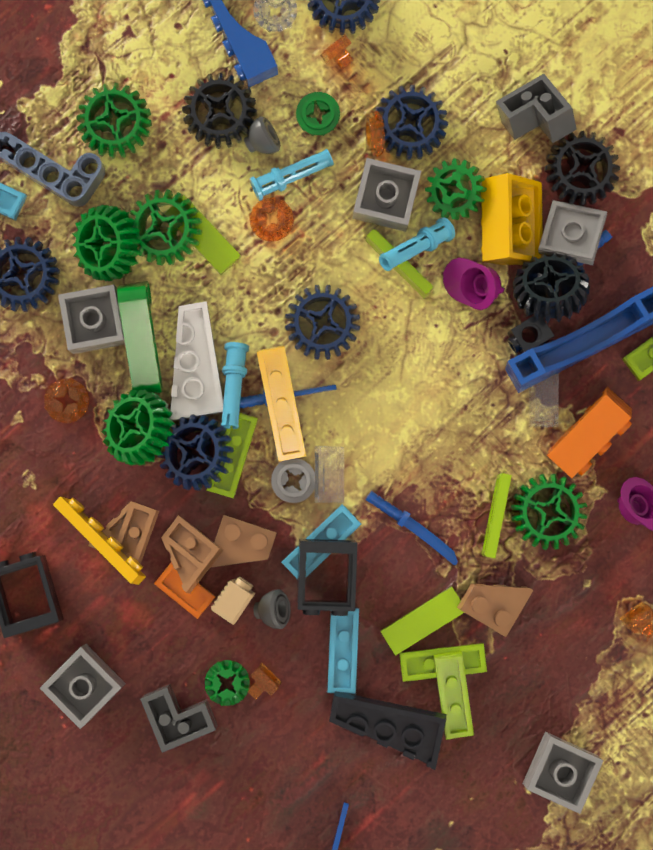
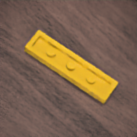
M285 345L257 350L278 460L284 461L305 457L306 451Z
M60 496L53 505L130 584L139 585L146 576L140 571L143 566L134 557L130 556L127 558L121 551L123 546L114 537L108 538L102 532L104 527L95 518L91 517L89 519L82 512L85 508L73 497L68 499Z

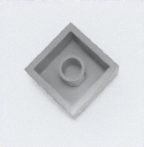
M367 158L352 219L406 232L421 171Z
M114 284L58 295L67 348L71 353L77 354L125 345L117 298L118 288Z
M85 644L40 689L81 729L126 683Z
M545 731L522 784L527 790L581 814L604 760L592 752Z

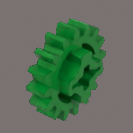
M453 158L451 165L447 161H442L443 169L434 167L433 170L436 176L434 178H427L432 183L431 187L425 188L426 192L432 194L427 199V202L435 203L432 210L437 213L441 212V217L448 219L451 215L453 220H459L461 214L462 217L469 218V210L478 211L475 205L477 201L484 202V199L480 197V192L487 191V188L480 186V183L485 180V177L476 175L479 168L476 166L470 167L471 162L464 160L460 163L459 159ZM452 173V176L444 179L448 174ZM469 180H471V183H472V190H471V188H470V186H469V183H468ZM448 185L458 187L464 194L455 193L452 189L448 188ZM468 200L464 205L459 207V204L461 202Z

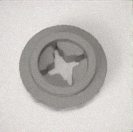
M298 458L280 462L275 467L271 477V484L275 494L280 499L289 503H298L306 500L313 493L316 485V476L313 468L304 460ZM287 470L294 476L301 475L302 473L305 474L299 480L300 492L293 485L283 488L289 480Z

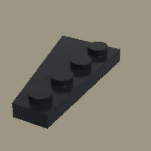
M335 691L329 722L362 737L364 735L376 740L377 744L386 748L388 746L402 752L403 756L412 760L414 758L426 763L427 767L436 770L447 714Z

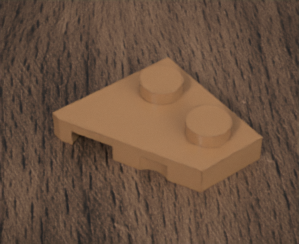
M131 501L121 510V514L117 518H113L106 525L107 528L103 533L108 538L114 537L123 546L121 551L127 558L132 556L141 564L159 511ZM89 542V545H88V546H90V547H92V548H95V547Z
M179 515L161 537L166 550L170 552L172 565L178 571L183 583L181 585L183 590L190 594L223 550Z
M223 515L214 542L223 551L211 567L268 560L277 532Z
M471 583L457 608L506 637L533 590L526 586L507 587L505 585L489 586Z

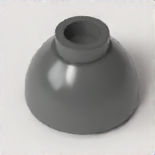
M258 117L250 126L248 136L244 138V142L251 153L257 151L262 154H272L280 150L281 145L278 135L272 124L265 117Z
M280 589L268 592L261 598L260 602L255 603L253 609L256 619H261L264 624L271 628L283 629L290 619L291 612L287 595Z

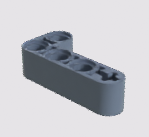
M0 132V160L75 207L86 205L104 179L105 167L96 154L85 153L81 155L69 171L12 134ZM4 145L11 146L16 152L15 156L7 149L2 150V147ZM29 157H35L34 165L25 168L24 161ZM88 164H98V168L94 173H85V168ZM51 172H59V177L56 181L47 182V176ZM75 186H81L82 193L77 197H71V189Z

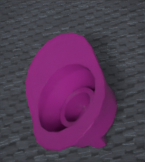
M459 257L451 260L443 272V283L448 294L456 301L477 310L487 309L499 294L505 290L501 286L498 273L493 268L483 266L466 258Z
M629 478L623 483L621 496L617 499L620 513L629 523L642 524L653 531V486L642 478Z

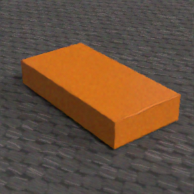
M172 562L154 583L197 619L216 597L200 583L196 585L190 594L186 593L181 586L183 583L178 571L174 569Z

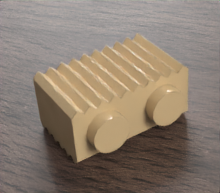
M240 576L237 580L232 579L227 582L228 585L224 587L218 599L214 601L215 604L211 606L213 612L233 625L255 595V592L251 590L253 585Z

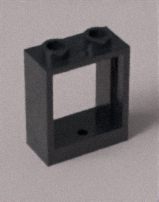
M299 539L297 609L303 610L304 615H320V610L331 611V615L348 616V611H355L358 542L355 540ZM306 553L348 554L346 601L305 599Z
M36 552L19 556L20 562L10 565L9 560L0 562V576L37 565L51 611L13 623L0 578V627L4 638L64 620L45 555L37 556Z

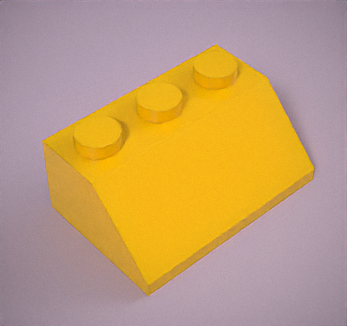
M510 173L485 178L481 182V186L487 188V191L481 192V197L484 199V202H482L481 218L482 261L498 265H523V262L530 263L532 256L540 259L542 254L538 253V249L543 235L542 182Z

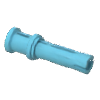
M325 149L285 168L279 169L274 167L271 169V172L258 178L253 176L249 179L257 199L261 201L263 196L277 190L282 192L287 188V184L333 166L334 163L328 149ZM315 163L314 165H312V166H310V167H307V168H305V169H303V170H300V171L296 172V171L299 170V169H302V168H304V167H306V166H309V165Z
M442 217L431 227L421 228L417 236L386 253H382L379 257L380 265L384 270L390 271L392 268L423 251H433L438 247V244L453 240L455 238L453 224L447 218Z
M229 342L224 346L227 355L226 366L222 368L226 381L221 426L226 429H231V426H233V429H238L242 379L247 374L245 361L246 353L249 352V345Z

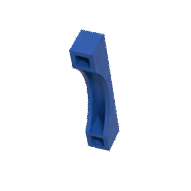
M202 0L205 8L210 7L214 14L210 18L216 32L222 31L226 39L222 41L228 57L234 56L237 62L234 69L239 80H245L248 88L278 75V66L265 40L254 36L244 29L230 15L222 0Z
M653 287L630 298L592 323L564 337L532 348L508 360L505 370L517 392L520 393L653 325Z

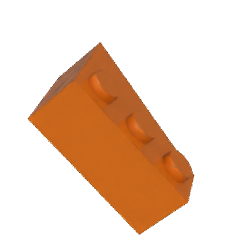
M608 386L602 392L603 395L584 411L585 414L574 425H571L548 451L547 456L571 478L577 473L582 476L591 467L592 463L590 460L597 453L601 456L612 445L610 439L616 433L621 436L632 425L629 421L632 418V408Z

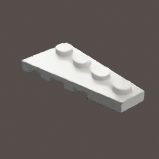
M206 301L182 305L178 309L176 352L171 393V412L173 414L169 418L172 421L180 420L181 417L190 418L192 414L199 417L223 412L224 401Z

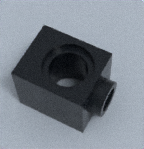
M534 316L507 333L510 337L507 339L510 347L515 353L519 352L520 354L538 347L554 337L544 318L541 317L536 321ZM524 329H529L534 333L535 340L533 343H527L523 340L522 331Z

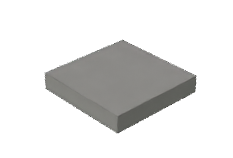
M553 200L538 253L552 256L555 252L557 257L560 258L566 254L568 260L576 259L577 262L593 265L607 218V211Z

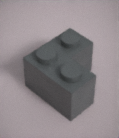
M545 74L540 75L496 101L501 123L514 140L539 126L550 141L554 143L577 129L571 105Z
M171 684L147 693L140 699L162 753L213 732L218 727L208 699L181 710Z

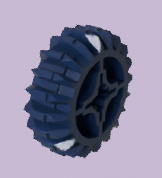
M309 0L308 10L314 11L312 14L314 21L321 19L319 22L321 29L329 25V32L332 34L335 28H339V33L343 36L345 29L349 28L350 33L355 34L356 26L364 30L366 27L365 21L372 23L374 19L372 14L378 13L379 6L377 3H380L381 0H342L341 5L340 0H327L334 5L333 13L324 6L322 0ZM349 10L357 11L351 15H343Z
M410 85L409 92H406L405 88L400 86L399 95L393 90L389 91L390 100L383 97L380 102L383 107H376L375 113L378 116L374 118L373 124L379 127L374 130V133L377 136L383 135L379 139L380 145L389 143L386 148L387 153L392 152L393 149L397 150L395 156L397 159L401 157L402 152L407 153L406 160L408 161L411 160L412 153H415L419 160L422 159V150L426 154L431 155L433 152L431 146L439 148L441 145L439 139H444L446 136V132L442 129L448 127V121L443 120L447 116V111L439 110L443 105L442 100L433 102L435 98L434 92L425 96V87H422L420 93L415 92V85ZM407 104H416L422 108L413 110ZM394 109H397L400 121L395 125L394 129L390 130L388 117ZM431 116L433 130L425 137L421 124L426 121L427 117ZM406 119L410 122L415 120V126L413 127L412 124L406 125ZM410 136L415 142H406L399 138Z
M15 237L14 245H12L7 239L4 241L6 248L2 249L0 247V305L3 308L10 305L11 310L17 312L21 305L22 311L28 312L29 304L31 303L32 307L37 310L39 309L38 300L47 304L49 300L45 297V294L48 292L51 295H55L56 293L50 286L51 284L59 285L60 282L52 277L60 273L59 268L52 267L58 261L55 257H49L52 251L49 248L43 249V243L40 241L33 245V240L27 237L23 244L20 237ZM31 254L38 257L40 262L25 264L18 255ZM9 260L10 269L7 273L3 274V278H1L3 267ZM19 266L27 272V274H24L26 276L24 278L25 283L16 277L19 275ZM43 270L42 280L38 287L34 289L33 281L35 277L41 274L40 271ZM20 285L26 295L15 296L8 294L4 287Z
M315 285V294L313 295L308 288L304 289L307 298L303 299L297 294L295 299L299 306L290 303L288 306L295 314L289 313L285 315L286 320L293 321V323L285 325L286 331H295V333L288 336L289 341L299 339L295 349L300 350L303 346H306L304 356L308 357L311 350L315 351V360H319L320 352H325V359L330 360V351L334 350L337 357L341 356L340 346L347 351L350 349L346 339L355 342L357 339L350 331L356 332L360 330L359 325L352 324V322L360 320V315L350 314L357 308L356 304L347 306L346 304L349 302L350 296L346 295L340 299L341 289L339 288L336 289L334 295L330 294V285H326L325 293H320V286ZM318 301L328 302L324 309L318 312L305 309L310 304ZM336 306L341 309L345 316V329L332 319ZM328 312L327 323H330V326L324 325L317 333L318 322H315V319L321 320ZM300 316L313 326L309 340L300 330ZM326 333L340 336L332 343L316 344L321 336Z
M192 414L189 421L187 418L181 417L180 426L176 423L171 426L173 435L167 437L169 446H163L165 452H162L163 455L158 457L166 459L160 464V467L168 469L165 476L169 479L174 478V485L180 486L183 483V488L186 490H190L193 486L194 490L200 491L202 485L206 488L212 487L211 479L219 483L221 481L219 472L229 473L224 464L225 462L228 464L233 462V459L227 457V453L234 452V448L226 446L232 439L228 435L223 436L226 428L223 426L218 427L217 420L212 419L209 421L205 415L198 419V416ZM194 431H202L200 436L196 435L192 441L187 442L183 440L184 437ZM211 438L215 445L214 458L209 453V447L212 443L210 441ZM188 447H191L193 449L197 448L196 450L199 452L201 456L204 457V459L198 456L195 457V454L192 453L193 451L190 450ZM178 448L182 451L181 467L177 459ZM202 463L209 466L199 474L189 475L192 469L195 470Z

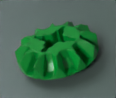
M313 92L307 94L300 100L297 106V122L301 129L311 136H324L334 131L339 122V105L327 93ZM315 104L320 112L326 113L322 116L321 124H319L315 117H310V115L314 114Z
M232 660L217 662L208 670L205 677V690L212 701L221 706H233L245 698L250 687V679L246 669L238 662ZM218 674L226 679L235 674L232 685L236 692L229 688L219 692L222 681Z

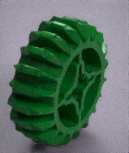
M116 82L113 85V89L110 90L108 85L104 83V91L99 93L97 88H93L92 91L95 96L91 98L89 95H85L84 97L88 105H79V110L84 114L76 116L77 121L82 123L77 127L79 133H84L81 139L84 143L90 142L88 147L91 151L98 148V154L104 156L108 150L109 157L112 159L115 158L116 151H119L121 157L125 158L126 149L129 148L131 153H135V143L139 146L144 145V141L140 137H149L150 133L146 128L152 126V121L147 118L151 115V111L149 108H145L147 102L144 98L139 99L140 94L137 90L130 93V87L125 85L120 91V86ZM114 102L125 103L131 106L134 110L128 111L127 109H117L115 107ZM105 105L104 113L97 116L96 120H94L97 111ZM112 110H113L115 116L118 118V119L116 120V122H117V124H116L117 131L115 130L114 126L111 124V123H112V118H113ZM135 121L131 132L124 137V129L129 125H133ZM94 131L111 132L115 140L103 139L95 134Z
M168 189L165 191L164 196L160 190H155L154 198L148 193L145 194L146 203L139 200L136 202L140 210L130 211V214L135 216L136 220L134 228L140 230L137 234V239L143 241L137 246L140 247L139 251L142 252L139 256L143 257L147 254L146 261L152 263L156 259L157 265L163 266L165 260L168 265H174L175 257L181 262L184 261L183 251L192 255L193 250L189 245H199V241L193 239L194 234L202 235V230L195 228V225L202 223V219L193 218L199 212L198 209L195 207L190 208L192 201L188 198L183 200V194L179 192L174 197L173 192ZM166 205L174 206L181 214L166 217L159 207ZM151 215L152 225L149 229L145 230L147 219ZM163 222L169 224L167 234L160 231V228H163L161 226ZM184 222V233L181 240L179 241L177 238L178 228L182 226ZM162 238L165 243L169 244L170 249L157 250L149 241Z
M100 205L88 209V213L81 214L82 221L75 223L78 231L72 233L76 237V242L71 246L77 250L73 257L80 259L78 267L85 268L84 274L92 276L96 280L113 281L124 278L125 274L132 272L131 266L138 264L135 256L142 253L137 249V246L143 241L137 239V234L140 230L134 228L136 220L129 218V212L121 210L117 206Z
M130 390L129 394H121V401L113 400L114 408L107 410L110 414L108 419L102 420L107 425L101 431L107 436L103 440V443L108 446L107 451L114 455L117 461L131 466L145 465L146 462H154L155 455H163L161 448L169 446L166 441L167 437L173 435L169 428L175 423L169 419L173 414L168 409L169 404L162 400L159 395L147 390Z
M544 474L539 475V484H537L534 478L528 479L530 489L525 485L519 487L524 496L520 494H514L513 496L515 500L520 501V505H511L510 508L511 510H519V515L511 516L512 521H521V524L515 527V531L526 530L521 537L524 541L533 536L531 540V546L536 547L540 540L541 548L544 550L548 549L549 541H551L553 549H559V540H561L564 546H568L570 543L567 535L577 539L578 534L573 529L583 530L585 527L578 522V519H587V514L579 513V508H585L587 504L577 502V499L581 498L583 493L578 492L573 495L572 491L576 488V484L571 483L566 488V477H561L557 484L556 474H550L548 482ZM541 489H554L552 495L544 503L531 499ZM561 495L569 503L570 517L560 509ZM549 504H552L551 511L560 517L548 516V520H546V513L539 507H549ZM527 507H530L538 515L536 530L528 520ZM554 521L566 524L565 528L557 534L543 535L546 528H549V525Z

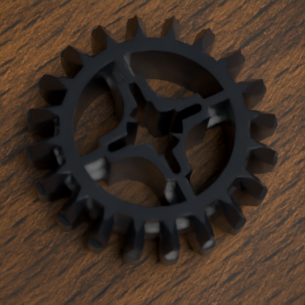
M223 73L218 74V80H213V76L208 74L207 83H204L202 79H198L199 88L194 86L189 88L193 96L186 95L184 97V101L188 105L182 107L183 113L187 114L183 121L189 125L188 132L190 134L196 133V141L199 142L205 138V146L207 147L212 144V141H215L217 149L221 148V142L226 141L227 147L230 148L232 147L231 139L235 138L236 142L241 143L240 133L248 136L249 129L246 126H251L255 121L251 117L257 115V109L253 108L256 100L250 97L252 94L250 88L243 89L244 82L242 80L234 84L235 79L233 75H230L227 81H225ZM216 92H225L218 98L210 95ZM235 98L242 105V113L239 120L231 112ZM200 103H203L209 111L205 117L206 121L204 124L197 117ZM224 107V114L221 112L215 114L214 108L221 110ZM221 124L230 127L225 130H212Z
M583 130L580 131L577 139L576 135L571 132L568 135V140L563 137L558 140L559 146L553 145L550 150L553 154L547 155L546 161L550 164L545 166L544 171L551 173V175L547 176L546 182H555L551 192H556L558 189L561 191L558 197L559 200H563L567 195L570 197L568 200L569 204H573L578 199L579 206H584L587 198L588 202L594 205L597 202V198L603 200L606 198V192L611 193L613 191L612 183H616L619 179L614 173L620 170V166L612 163L617 161L619 157L616 154L610 155L614 147L613 145L607 147L603 145L606 141L605 137L596 141V133L592 132L589 138H586V133ZM575 149H584L593 154L585 156L579 150L575 151ZM564 154L568 158L567 163L570 166V171L565 176L561 170V160ZM599 161L603 168V176L600 183L596 179L597 174L594 170V166ZM591 163L585 173L584 171L582 173L580 171L575 173L579 165L581 167ZM574 181L582 182L585 185V187L589 186V188H578L573 186L571 183Z
M555 252L552 257H547L543 253L540 259L532 256L530 263L523 262L522 269H517L516 278L513 281V297L517 301L519 309H524L526 316L534 314L536 321L541 317L545 318L547 324L552 318L560 322L562 316L570 319L572 312L579 314L581 306H585L588 294L590 293L589 277L585 273L583 265L578 266L576 259L568 261L566 254L561 258L557 257Z

